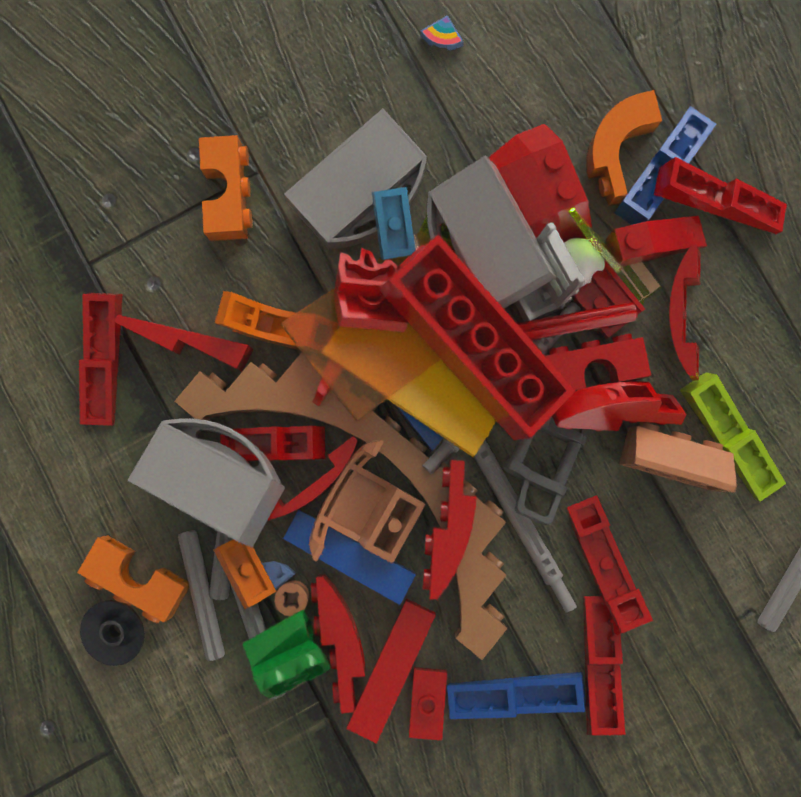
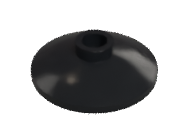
M115 600L102 601L92 606L83 616L80 625V636L84 648L91 657L105 665L119 666L130 662L139 654L144 644L145 631L139 615L127 604ZM114 625L119 628L121 633L115 631Z

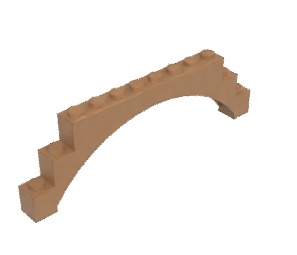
M301 352L277 382L274 381L277 374L264 363L257 367L250 362L227 390L224 389L227 383L214 372L208 376L200 371L174 401L194 419L209 421L213 417L248 412L284 413L315 419L332 425L363 440L367 444L382 440L384 443L379 452L387 457L412 482L425 499L440 528H446V522H440L441 501H447L448 488L442 487L443 467L449 466L443 462L431 475L422 467L429 459L424 454L427 448L413 436L409 441L399 433L402 427L389 416H386L383 420L374 413L377 406L364 395L357 399L351 394L349 390L352 386L341 376L320 406L314 404L312 401L326 364L313 353L308 358ZM464 479L463 495L474 496L478 490ZM477 498L471 536L465 554L456 571L459 594V627L454 632V635L459 642L483 660L508 629L502 622L505 616L490 603L486 608L483 606L507 576L501 570L504 563L491 552H488L485 556L482 554V551L496 536L506 521L500 517L503 511L488 499L484 504Z

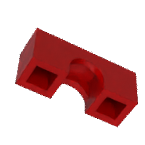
M632 334L613 337V343L604 345L600 344V340L584 342L580 344L581 349L569 351L568 346L550 349L549 355H546V358L575 391L586 388L584 372L589 363L603 365L609 372L611 383L635 381L651 376L643 337L633 339Z

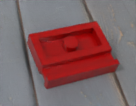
M605 259L604 270L596 271L592 276L591 283H587L579 288V292L571 296L582 311L630 302L635 304L637 315L645 310L643 305ZM627 323L597 329L607 340Z

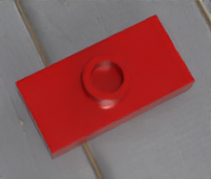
M414 667L409 738L442 741L447 670Z

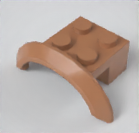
M377 440L360 447L350 458L329 491L314 522L309 539L310 550L315 562H317L325 547L324 540L327 529L331 527L359 542L364 549L393 564L426 505L411 494L362 468L370 458L376 457L384 443L382 440Z

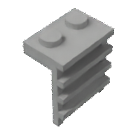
M553 222L545 226L537 241L555 271L557 278L514 302L524 322L541 319L563 309L566 306L565 303L572 300L571 296L579 292L578 289L587 284Z

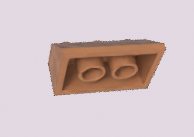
M640 422L639 426L628 428L619 465L713 492L735 493L737 484L733 453L723 451L722 444L703 440V444L691 441V435L672 431L671 435L659 432V426Z

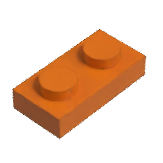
M232 539L213 550L244 610L277 592L253 547Z

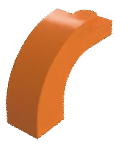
M654 90L633 95L614 106L600 123L589 145L587 153L588 179L601 176L598 181L601 196L606 197L608 206L621 203L628 194L619 161L620 145L629 138L653 133L662 122Z
M223 291L215 324L232 329L235 333L316 354H321L334 336V332L338 329L339 325L317 315L277 309L228 291Z

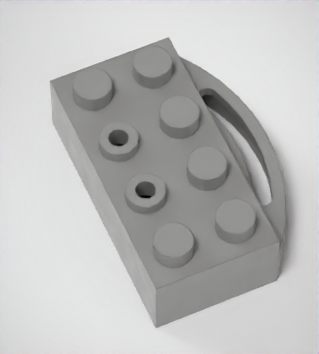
M382 108L285 192L284 196L292 210L330 252L333 249L354 246L378 236L376 227L357 235L354 234L357 228L375 219L371 192L409 186L411 188L408 195L410 207L422 184L427 156Z
M486 155L428 192L427 218L430 239L432 240L438 234L442 238L441 227L446 224L457 256L503 309L557 278L555 271L499 170Z
M200 419L162 421L127 480L230 538L250 547H253L285 489L281 485L274 467L257 446L231 428ZM201 431L215 432L237 440L252 451L259 459V465L252 467L245 458L231 448L214 441L199 439L198 434Z

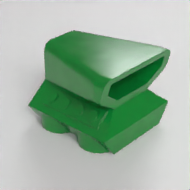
M304 610L293 614L242 643L252 668L253 679L260 693L269 699L284 694L297 685L315 679L331 669L327 657L319 646L314 644L312 623Z

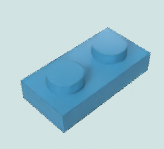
M407 187L371 192L381 259L410 256L415 251Z

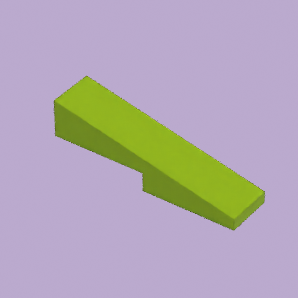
M705 372L699 376V381H692L680 389V392L714 441L723 445V451L733 453L735 471L756 501L761 502L786 484L755 430L748 428L717 374Z

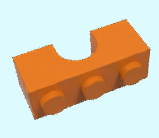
M238 135L199 138L200 170L206 179H222L227 182L226 191L220 198L202 201L203 233L210 241L247 239V228H252L251 209H246V197L251 196L249 177L244 176V166H249L247 146H242Z
M109 535L97 537L77 572L86 578L85 583L98 590H103L104 588L114 594L113 599L117 602L125 603L128 606L134 605L143 610L142 615L152 622L159 623L162 621L164 623L171 619L189 589L188 581L163 567L155 570L147 584H140L134 581L129 573V563L136 551Z

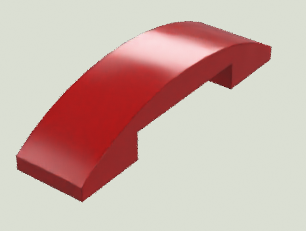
M698 245L690 246L679 265L672 286L669 308L673 344L683 368L692 381H699V347L697 343H686L687 286L700 285L701 253Z
M352 436L327 455L335 467L288 503L284 504L281 498H279L268 520L295 512L324 494L335 483L350 458L356 453L359 445L358 439Z
M593 496L566 507L585 560L620 633L622 634L653 621L639 589H636L609 529L611 525L598 496Z

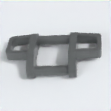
M552 416L539 430L568 443L554 479L551 480L533 472L522 464L534 435L529 439L518 440L511 458H507L503 466L506 472L521 481L515 505L516 513L542 525H549L553 522L560 500L564 498L567 491L565 484L579 449L583 448L586 443V435L589 430L580 429L578 432L573 429L557 427ZM528 485L554 495L545 517L525 508L524 502Z

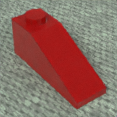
M699 215L646 221L614 229L606 238L613 269L687 252L690 246L698 245L699 249L707 246Z

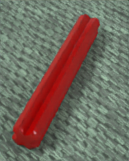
M630 302L520 322L517 325L531 340L634 322L637 318V310L635 304Z

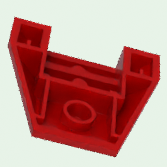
M546 124L515 135L489 157L499 170L536 239L545 226L551 222L554 223L563 242L572 238H588L591 241L592 239L585 235L587 233L594 239L587 196L563 141Z

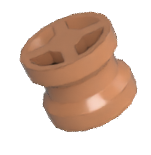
M288 581L277 590L274 599L275 606L281 614L290 617L307 607L310 600V592L301 581Z

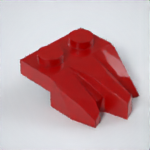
M361 248L358 261H354L348 254L340 252L334 289V303L339 326L405 332L408 322L378 289L397 271L396 268L398 266L391 259L385 260L383 264H377L373 253L364 248Z

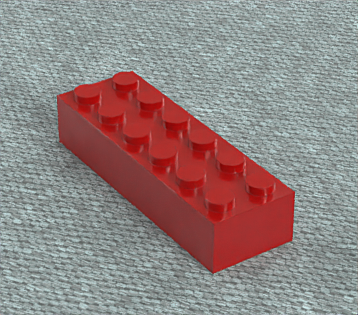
M439 234L425 244L378 288L513 440L531 438L575 392L574 388Z

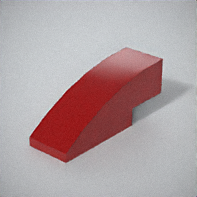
M276 426L233 429L257 446L269 461L326 459L325 426ZM220 434V444L239 453L247 461H259L246 446L233 438Z

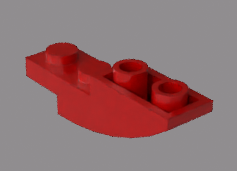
M629 381L601 384L577 390L552 415V418L557 427L564 429L578 428L595 431H618L622 421L682 425L687 414L674 395L656 393L650 382Z
M450 460L449 467H443L442 487L448 488L447 501H441L440 522H446V528L432 527V535L426 534L425 555H431L430 569H424L423 590H429V598L434 600L438 599L456 573L472 532L477 496L463 495L465 461Z
M318 574L316 583H311L312 603H318L319 616H314L315 637L321 636V646L335 645V648L330 649L331 669H337L338 682H333L334 703H340L341 713H351L355 711L356 706L354 677H363L366 673L364 651L359 631L346 601L326 574Z

